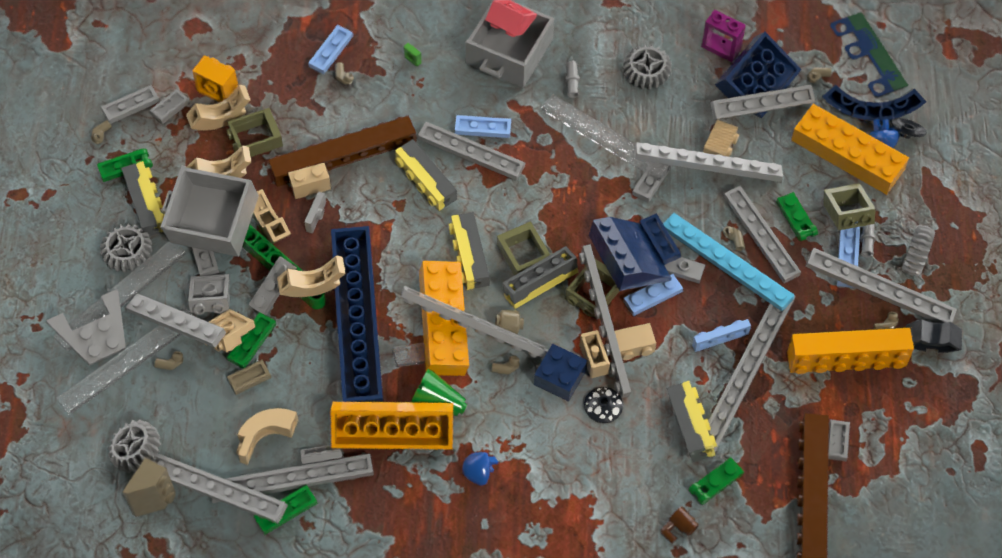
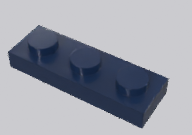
M657 213L640 220V225L664 265L681 258L679 249Z

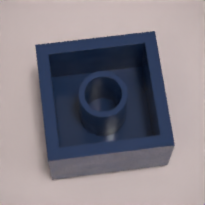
M552 343L534 374V385L569 402L587 371L588 360Z

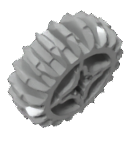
M644 44L643 48L637 46L636 50L632 48L630 53H627L623 62V71L626 79H629L630 84L634 83L635 88L640 85L642 90L645 87H648L650 90L652 86L656 89L659 85L663 86L665 81L669 79L672 70L669 55H666L665 50L660 51L659 47L655 49L653 45L647 47Z
M129 223L126 227L120 224L119 229L113 227V232H107V237H103V243L100 246L101 256L104 262L111 269L115 268L117 272L121 269L124 273H126L127 269L133 272L135 267L140 269V264L146 265V259L151 257L150 253H152L153 249L149 234L147 232L144 233L142 228L138 229L136 224L132 228Z
M918 225L916 227L902 267L903 272L912 276L921 275L934 239V229L925 225Z
M139 419L138 421L132 420L130 424L125 423L124 428H119V432L114 434V439L110 440L111 445L108 447L110 461L119 470L128 473L131 471L136 472L145 458L149 460L156 459L154 455L159 453L158 447L161 446L159 441L161 437L157 429L149 422Z

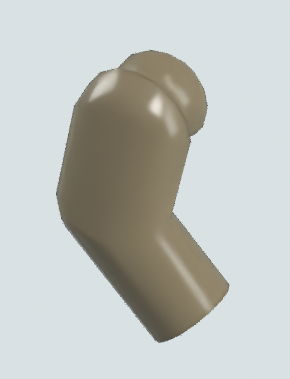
M343 63L335 64L336 79L345 85L351 84L354 79L353 74L344 73Z
M814 67L807 74V80L815 83L821 77H831V68Z
M107 120L93 128L91 139L95 144L102 143L104 132L112 128Z
M731 226L724 227L723 234L735 243L736 250H744L745 245L741 231Z
M894 311L889 312L884 323L874 324L873 329H894L899 322L898 314Z
M175 351L168 360L156 358L154 366L155 368L173 370L183 363V354Z
M511 356L505 364L493 363L492 372L506 375L511 374L520 366L519 357Z

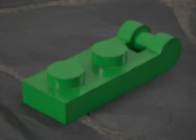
M143 148L98 163L97 166L103 182L124 176L122 172L123 167L143 161L145 168L149 167L150 169L153 163L148 158V150Z
M794 192L777 198L776 203L799 241L806 240V237L809 236L814 237L818 235L817 227L811 222Z
M730 457L701 480L692 484L688 491L698 498L697 501L701 505H704L743 476L744 471ZM704 487L707 493H703L701 489Z

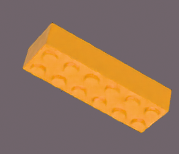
M812 104L796 125L791 139L794 143L886 195L904 172L909 160L908 156L815 104Z
M423 261L419 270L420 293L465 312L461 262ZM421 308L426 371L430 369L437 375L465 376L469 367L466 328L458 325V321L454 319L446 320L439 316L440 313L432 311V313L427 312Z
M910 328L792 334L787 356L790 373L805 374L807 372L824 373L834 370L836 372H843L852 369L862 371L869 368L881 370L887 367L900 369L907 366L914 346Z
M333 402L331 407V448L453 449V403Z

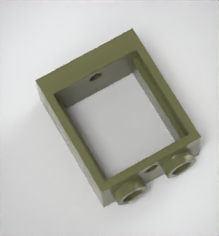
M270 108L228 121L229 129L226 131L229 140L233 139L234 144H232L234 152L242 146L237 133L263 124L267 125L271 137L246 145V147H249L250 156L253 157L283 146L282 136Z
M860 183L824 190L823 205L838 231L875 224V207ZM859 203L862 207L844 212L839 208L840 206Z
M531 221L497 235V247L514 276L550 256L549 251ZM532 238L542 256L519 266L509 247Z
M595 259L600 280L612 287L605 296L608 306L620 291L606 266ZM584 268L566 289L565 299L572 306L582 309L587 316H592L596 319L594 312L596 306L577 294V291L586 282L584 276L586 268Z

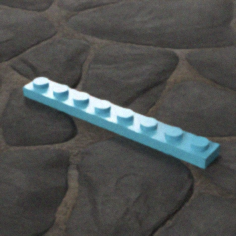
M673 213L663 223L670 235L779 310L783 311L794 299L793 293L677 214Z

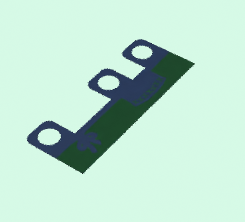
M862 12L830 24L837 36L854 32L859 41L845 46L849 57L857 59L868 55L882 78L868 84L874 96L879 97L909 86ZM836 24H845L847 27L846 31L838 32L835 29ZM858 46L861 49V53L853 55L850 53V48ZM876 83H881L884 85L885 90L878 93L873 89V86Z

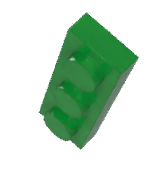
M260 312L253 320L255 328L241 337L242 343L236 346L227 357L229 362L242 369L246 368L276 326L274 319Z
M305 485L280 500L288 506L278 524L254 515V519L264 535L318 503L308 486Z

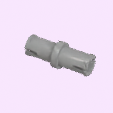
M576 61L566 63L567 76L565 82L567 83V96L569 98L579 96L578 83L580 82V77L578 76V63Z
M875 224L863 226V233L860 237L862 242L861 255L863 257L869 258L874 255L873 247L876 241V236L874 235Z

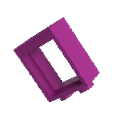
M714 9L705 22L701 47L733 63L741 51L746 25ZM713 29L733 38V40L730 41L714 33Z

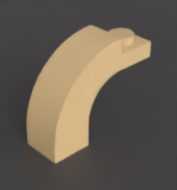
M239 85L226 100L218 104L203 105L196 103L186 114L191 129L214 130L227 126L228 121L240 118L246 113L245 106L250 101V97L246 87Z
M241 146L233 155L219 161L195 158L186 168L242 178L247 174L246 167L251 163L249 147Z
M263 189L257 191L259 197L253 217L266 239L274 244L290 236L291 233L283 217L278 218Z
M335 256L321 268L312 271L287 269L277 277L280 295L308 297L336 288L340 285L339 279L345 275L343 257Z
M280 408L268 409L249 418L238 432L240 444L237 448V455L239 456L240 463L248 465L257 442L264 436L280 434L292 438L298 423L297 412Z

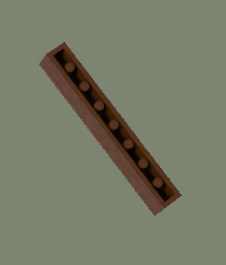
M409 115L398 117L395 120L382 122L370 128H363L354 133H347L341 137L328 139L319 144H312L300 150L277 155L272 159H268L270 170L276 186L279 187L290 183L288 172L325 163L326 169L329 171L401 148V146L411 140L417 143L416 131Z
M805 413L803 420H799L798 432H802V439L799 438L798 451H801V457L798 458V469H801V476H798L797 487L801 488V495L798 494L797 507H800V513L797 514V526H800V533L797 532L796 545H800V552L796 553V558H827L829 415Z

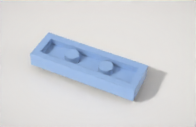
M337 25L309 61V67L325 74L351 40L353 32Z
M456 116L455 134L510 138L511 119Z
M674 274L670 275L671 281L649 285L624 297L623 302L631 314L635 316L683 292V287Z
M748 319L744 321L737 320L731 325L719 326L707 333L701 332L693 339L692 346L694 351L697 352L749 335L751 324Z

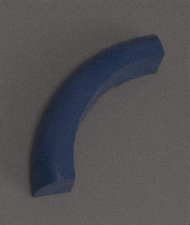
M833 85L822 96L840 112L854 118L869 121L899 118L912 113L926 103L925 99L915 88L894 100L877 103L858 100L845 93L837 85Z

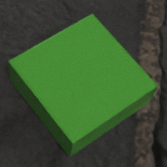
M407 43L404 46V57L418 67L422 63L421 52Z

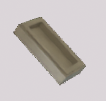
M263 360L227 376V380L236 395L271 378V374Z

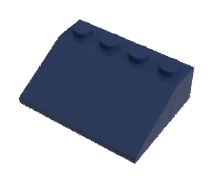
M763 32L753 38L716 82L715 86L727 98L782 90L790 85L802 69L766 32ZM767 111L755 113L754 115H756L759 118H763Z
M614 217L593 220L589 237L619 291L671 281L670 274L640 223Z

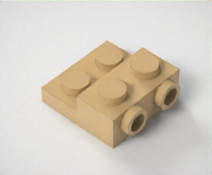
M231 309L209 321V323L222 327L226 331L224 337L215 347L218 352L221 350L225 352L233 350L242 343L240 336L247 334L248 331L255 328L253 320Z

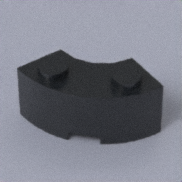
M918 319L906 324V328L911 330L913 346L916 350L926 352V349H938V353L962 350V329L952 322L932 323Z

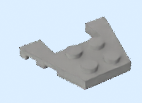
M117 289L101 296V300L109 315L72 331L63 313L47 320V324L89 366L126 349Z

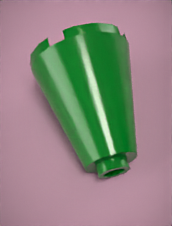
M427 369L410 402L453 403V416H458L459 413L463 415L468 405L464 403L466 398L430 369Z

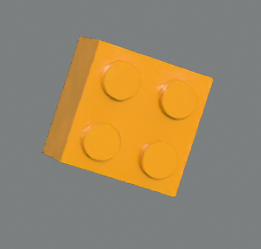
M204 55L192 70L197 92L219 103L226 100L238 87L234 68L220 63L215 58Z

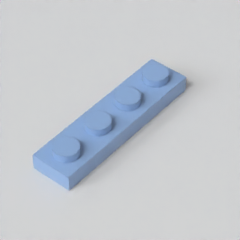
M860 227L840 230L838 258L855 266H858ZM837 280V286L854 288Z

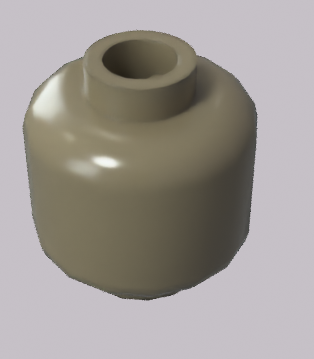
M501 310L499 314H496L495 325L518 334L519 329L523 330L524 318H520L518 311Z

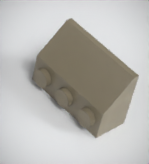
M147 458L143 460L123 490L130 510L136 517L165 509L168 504L173 502L176 495L167 468Z

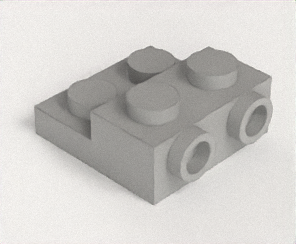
M229 274L191 277L188 298L190 313L201 315L204 312L214 311L215 313H222L229 310Z

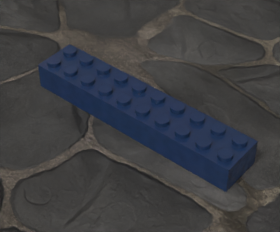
M369 226L331 229L333 258L335 256L343 257L345 275L339 279L340 285L335 288L343 402H383Z

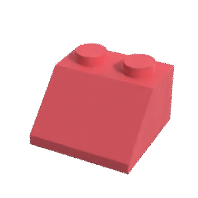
M493 0L485 20L490 22V26L496 29L501 28L506 31L507 35L515 37L524 34L537 14L511 0Z

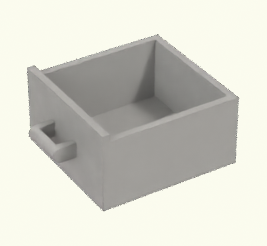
M491 3L470 38L465 42L466 64L524 88L553 40L554 18L523 6L536 13L537 16L523 35L511 37L505 33V30L501 28L496 29L490 26V22L485 20L492 5Z
M182 165L173 191H168L161 211L165 214L161 228L173 244L239 257L259 195L251 180L186 168V166Z

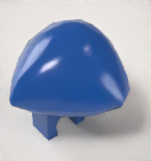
M875 119L874 131L869 135L894 148L900 136L898 130L889 128V119L882 120V126L880 125V119Z
M486 452L472 453L463 462V474L469 481L483 486L487 484L490 472L494 471L492 465H497L498 460L495 456L489 457Z

